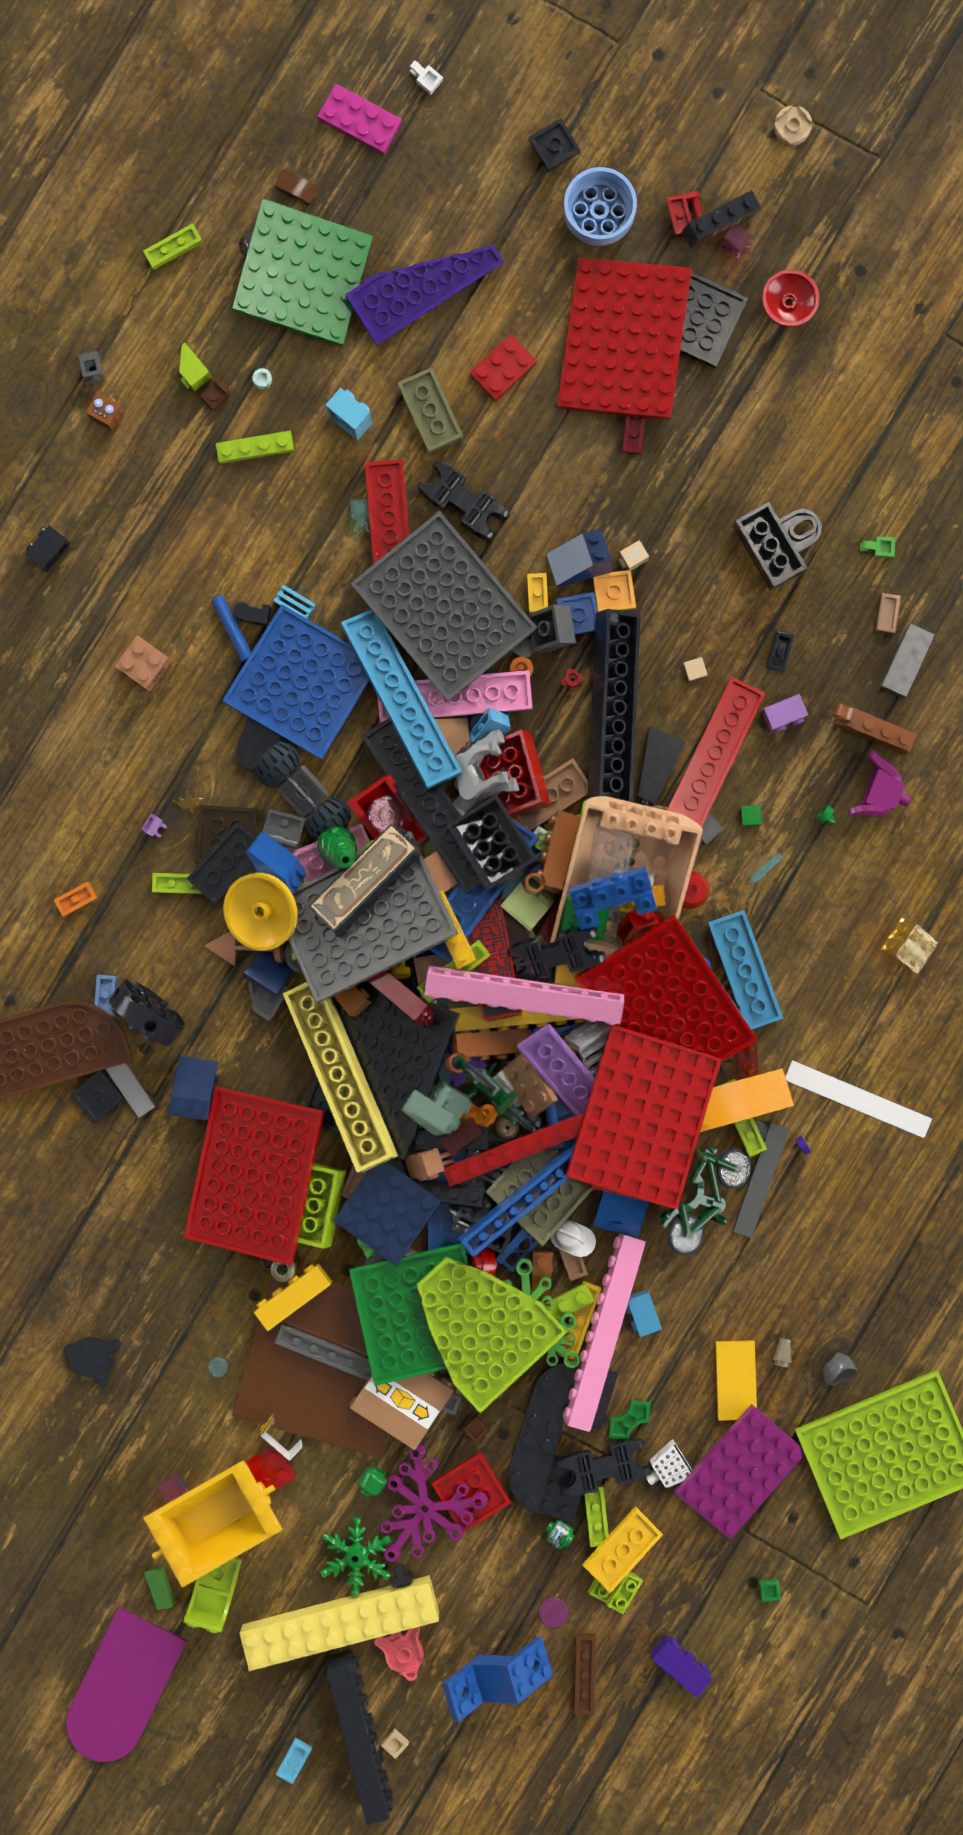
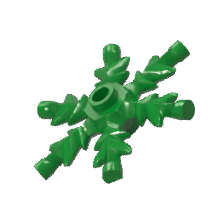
M358 1516L353 1517V1528L348 1527L353 1536L349 1537L353 1542L351 1546H346L345 1540L341 1543L337 1534L333 1538L325 1532L322 1537L323 1541L330 1544L327 1546L328 1549H337L336 1553H344L342 1560L335 1558L337 1562H327L330 1567L321 1570L322 1577L325 1578L332 1573L336 1577L340 1569L344 1572L345 1566H350L352 1571L347 1576H351V1578L347 1582V1586L352 1585L351 1596L353 1597L359 1596V1585L364 1586L363 1581L359 1577L363 1576L359 1571L361 1567H367V1573L369 1574L371 1571L375 1579L379 1575L387 1581L391 1575L382 1569L385 1567V1564H375L377 1560H368L370 1553L377 1555L375 1551H385V1548L382 1546L392 1542L390 1536L387 1535L380 1540L376 1536L372 1544L368 1541L367 1547H362L360 1542L365 1537H361V1535L364 1533L365 1527L360 1528L361 1517Z

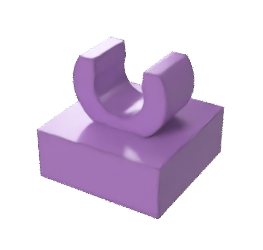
M151 813L141 830L152 837L153 835L161 837L162 835L157 832V829L159 827L166 829L167 826L162 823L163 820Z

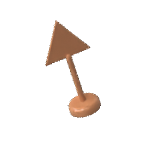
M231 932L204 945L234 966H236V950L260 951L244 945H236V938ZM287 942L274 949L266 950L273 952L277 963H284Z

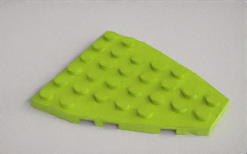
M445 1257L417 1283L429 1329L454 1385L480 1413L567 1333L566 1329L540 1301L483 1270Z

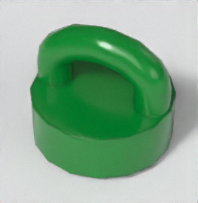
M829 805L825 806L817 815L816 820L821 824L826 821L830 824H835L836 820L832 816L834 809Z

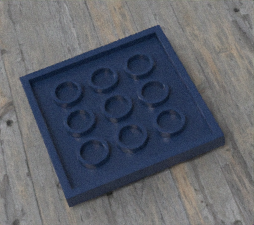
M384 1162L366 1172L333 1221L391 1263L398 1266L442 1200L388 1162Z

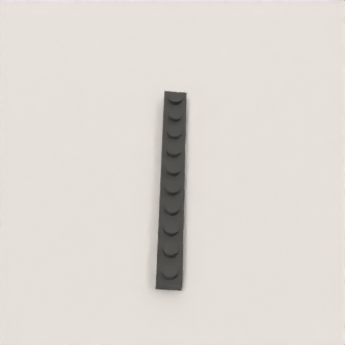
M285 1324L281 1325L275 1344L367 1381L372 1375L369 1358ZM453 1392L442 1411L455 1415L462 1395Z

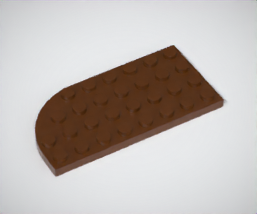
M63 1001L0 1019V1100L134 1061L129 1041L119 1022L109 1012L89 1002Z

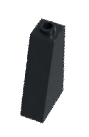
M650 726L647 733L636 798L640 799L639 803L645 806H654L686 743L654 726Z

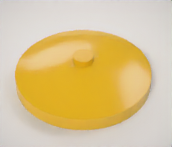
M251 873L239 878L230 886L224 899L223 910L226 924L232 935L246 947L260 951L274 949L285 943L296 928L298 912L293 894L281 880L270 874Z

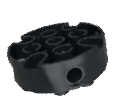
M123 979L109 997L108 1002L112 1006L110 1010L130 1024L128 1027L133 1032H141L145 1035V1039L152 1044L157 1042L167 1047L175 1041L185 1028L186 1023L177 1011L167 1008L168 1003L163 998L134 980L130 982L128 979Z

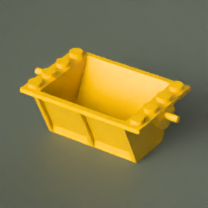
M242 1460L146 1515L144 1520L160 1547V1550L152 1554L153 1558L156 1559L164 1554L181 1587H184L282 1531L280 1523L269 1506L271 1503L269 1493L275 1491V1487L271 1485L265 1488L261 1482L257 1483L247 1464Z

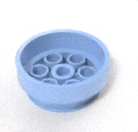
M605 167L591 168L577 175L566 190L563 207L565 222L570 231L581 241L593 246L608 245L621 239L630 230L636 214L637 198L632 184L618 171ZM592 194L594 198H587L586 195ZM611 195L613 199H606L605 196ZM583 210L585 213L577 214L576 211ZM595 211H601L603 214L597 215ZM614 212H620L622 215L616 216ZM590 226L593 230L587 231L584 228ZM609 227L612 229V231L606 232L603 230V228Z

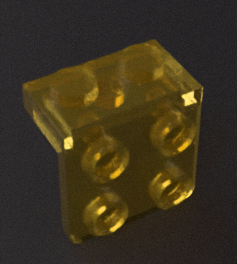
M902 918L881 950L900 960L911 971L919 973L938 943L919 925Z

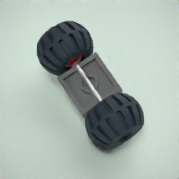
M277 742L254 763L253 770L257 779L268 787H276L285 779L286 781L277 791L303 818L312 809L315 810L306 818L305 826L309 835L316 841L320 833L327 832V828L330 829L334 826L344 827L351 820L350 810L347 805L335 797H329L320 805L319 803L330 793L304 765L293 775L290 774L300 764L299 755L295 748L288 743Z

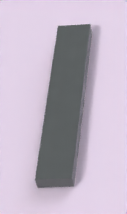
M770 1122L764 1138L767 1150L758 1155L732 1230L733 1232L752 1238L789 1131L788 1128Z

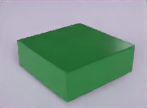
M761 805L740 807L742 826L762 824Z
M778 1579L759 1580L761 1602L781 1601Z

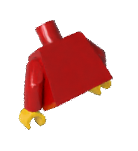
M631 902L619 905L621 911L627 912L617 928H614L613 921L608 920L605 934H616L624 946L663 922L664 917L660 912L655 913L654 911L638 915L635 905H631Z

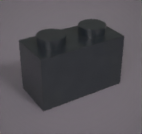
M50 525L39 532V537L35 542L28 545L27 552L25 553L30 560L46 573L71 544Z

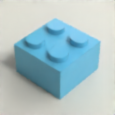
M339 388L326 404L328 417L357 441L372 425L369 407L363 402L358 403L355 400V396L349 390L344 391L342 388Z

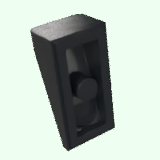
M775 630L766 668L780 672L785 671L795 638L794 634Z

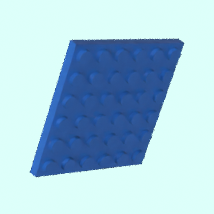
M281 605L222 701L322 760L370 680L351 644L288 607Z

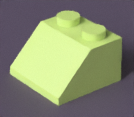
M525 876L501 904V907L530 931L551 907L554 900L551 899L548 893L542 890L534 895L526 893L522 886L523 880L526 878ZM529 879L528 885L530 888L538 889L536 883Z

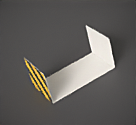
M272 1415L260 1427L261 1436L290 1461L302 1448V1440L300 1439L288 1452L266 1433V1430L274 1423Z

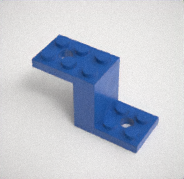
M536 1637L514 1656L477 1655L444 1681L442 1685L453 1722H460L483 1702L521 1703L553 1676L543 1639L542 1637Z

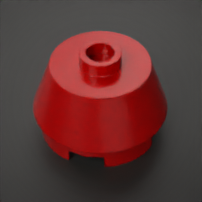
M696 871L691 872L682 907L686 909H695L702 906L709 897V883L702 874Z
M485 1247L474 1257L468 1253L467 1260L469 1266L483 1270L493 1276L495 1275L497 1260L493 1250Z

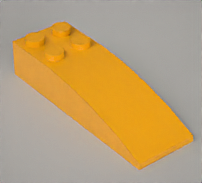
M783 1068L714 1087L700 1132L794 1106Z

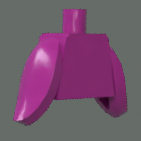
M873 750L869 754V759L876 770H873L861 802L862 805L849 808L848 816L882 817L891 810H895L898 804L907 807L910 803L911 796L902 793L905 784L902 782L900 773Z

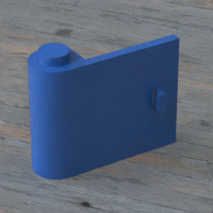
M603 1191L593 1226L638 1238L649 1202Z

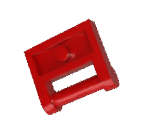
M698 191L666 198L675 237L683 236L682 231L692 221L687 202H692L695 218L703 215Z

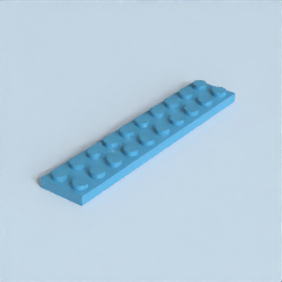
M372 610L341 622V627L426 789L462 774L459 764L385 625Z

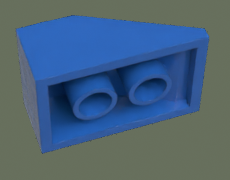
M264 831L260 832L246 852L258 873H266L278 878L289 888L292 894L295 893L307 875L305 868L301 865L298 858Z

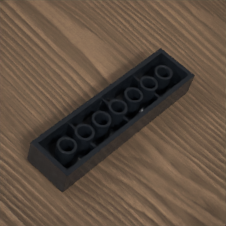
M351 1649L330 1655L327 1674L367 1826L390 1819L394 1797L392 1789H388L387 1786L389 1778L387 1770H383L382 1763H384L383 1753L378 1751V1734L372 1728L374 1719L372 1712H368V1695L363 1693L364 1680L362 1674L359 1675L357 1669L359 1668V1660L357 1655L354 1656Z

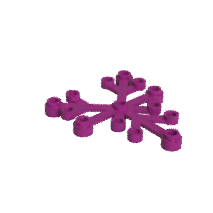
M420 1443L415 1449L419 1451V1456L414 1455L412 1448L409 1450V1455L414 1460L415 1469L412 1468L409 1462H403L399 1467V1472L402 1475H408L417 1482L419 1497L403 1485L401 1475L392 1474L387 1480V1487L391 1491H398L414 1504L407 1506L396 1505L392 1510L393 1516L401 1518L404 1514L416 1513L413 1519L385 1520L382 1523L381 1530L386 1534L395 1529L405 1528L394 1544L388 1545L384 1551V1556L389 1562H394L399 1558L401 1554L400 1549L411 1533L414 1546L412 1555L415 1558L422 1557L424 1547L421 1544L419 1522L422 1518L425 1529L423 1534L425 1542L431 1543L436 1536L433 1531L431 1518L448 1531L449 1537L452 1540L458 1541L465 1534L464 1526L461 1523L452 1524L437 1511L451 1509L461 1517V1521L464 1524H470L474 1517L473 1513L466 1511L464 1507H473L481 1510L487 1504V1496L483 1492H476L472 1498L461 1499L469 1492V1486L466 1483L459 1484L457 1492L450 1501L433 1502L429 1499L425 1481L431 1472L437 1469L438 1462L436 1459H429L425 1469H423L422 1458L426 1453V1449ZM429 1463H434L435 1468H430ZM402 1466H407L408 1471H404ZM391 1481H396L397 1486H392ZM460 1487H464L466 1492L462 1493ZM475 1500H481L482 1504L477 1505ZM422 1506H427L428 1511H424L422 1509ZM395 1509H400L401 1514H397ZM464 1515H469L470 1520H465ZM384 1524H389L390 1529H386ZM453 1530H457L459 1535L455 1536ZM430 1533L432 1539L427 1538L426 1534ZM415 1549H420L421 1554H417L415 1552ZM388 1552H393L395 1556L390 1557Z

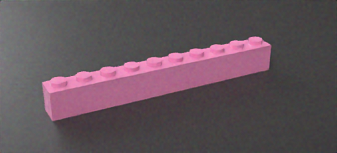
M429 966L426 978L425 995H429L431 998L442 997L448 998L451 1001L462 1000L468 1001L471 1004L482 1003L490 1007L503 1006L510 1010L523 1009L530 1013L543 1012L550 1016L563 1015L570 1019L583 1018L590 1022L603 1021L610 1025L620 1024L624 1005L623 994Z
M621 1233L614 1240V1253L608 1260L609 1270L604 1275L602 1281L604 1287L602 1293H599L597 1298L598 1307L591 1318V1331H588L586 1335V1348L582 1350L580 1355L581 1365L575 1372V1385L569 1392L570 1402L563 1413L564 1422L568 1426L588 1432L591 1430L646 1241Z

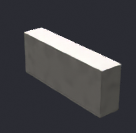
M910 623L902 636L879 688L903 699L907 697L935 634Z

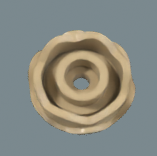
M503 1116L496 1122V1132L503 1139H512L519 1133V1124L517 1123L514 1126Z

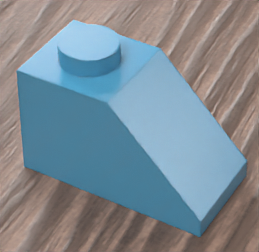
M488 707L469 733V739L473 742V745L485 738L491 731L497 729L501 730L503 736L508 734L510 730L508 715Z

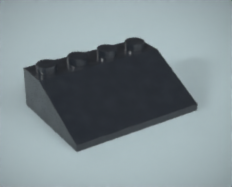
M497 794L447 825L487 891L524 874L539 864L536 856Z

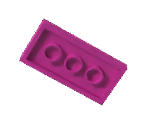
M337 84L333 87L318 114L319 121L382 155H385L402 124V119Z

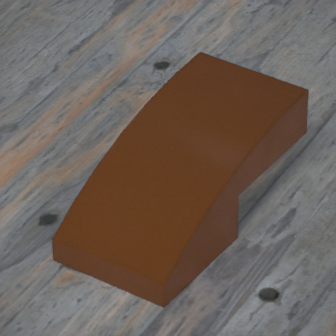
M282 169L274 185L276 189L287 196H294L308 206L311 204L319 188L306 179Z

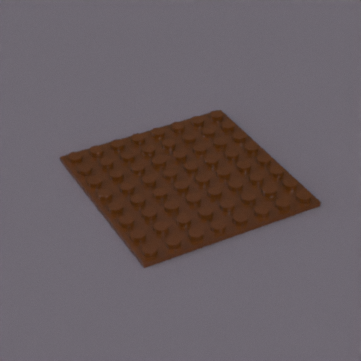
M295 1272L294 1276L300 1277L303 1273ZM271 1276L265 1297L266 1300L273 1297L272 1293L279 1287L284 1289L288 1286V1281L279 1282ZM332 1282L330 1286L269 1331L265 1329L259 1320L232 1416L263 1425L273 1415L274 1423L270 1427L381 1458L387 1432L350 1408L351 1400L353 1397L358 1396L367 1380L275 1344L281 1325L285 1324L368 1358L353 1288Z

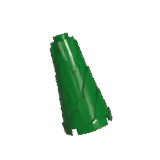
M334 826L330 829L327 828V832L320 833L317 839V849L320 856L325 861L339 868H349L352 866L356 857V840L352 832L345 827Z

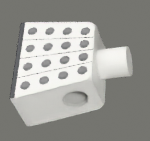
M673 1439L650 1459L654 1469L651 1474L646 1476V1479L650 1485L661 1480L664 1486L668 1488L684 1481L693 1471Z

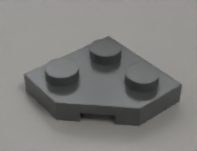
M251 981L248 983L253 1011L270 1022L285 999L283 993L291 989L284 985L276 997H274Z

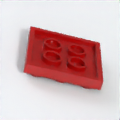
M481 1451L431 1483L442 1501H450L461 1483H466L469 1486L468 1494L461 1499L472 1498L476 1492H483L487 1496V1504L481 1510L473 1507H464L466 1511L473 1513L474 1517L470 1524H464L458 1514L451 1509H447L454 1522L461 1523L464 1526L465 1532L511 1503V1499ZM460 1487V1491L462 1493H465L466 1489L464 1487ZM475 1500L477 1505L482 1504L481 1500ZM464 1515L465 1520H470L469 1515Z

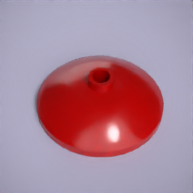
M790 269L776 273L768 280L762 293V305L765 313L773 322L784 327H798L805 324L814 316L819 306L820 297L816 283L809 275L799 270ZM789 301L791 302V305L788 306L785 302Z

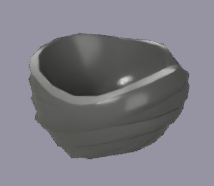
M837 1352L823 1368L824 1382L832 1386L851 1379L857 1373L856 1365L851 1358L840 1352Z

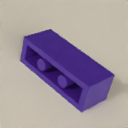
M664 1635L651 1651L652 1660L698 1698L712 1681L711 1670L703 1662L701 1664L695 1660L696 1657L689 1650L684 1651L675 1638L672 1637L670 1639L667 1635Z

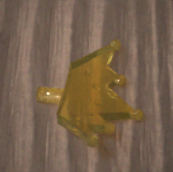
M186 790L185 799H182L180 796V802L173 800V803H176L182 809L189 808L190 813L193 814V807L200 806L204 796L199 798L196 793L193 798L188 793V790Z

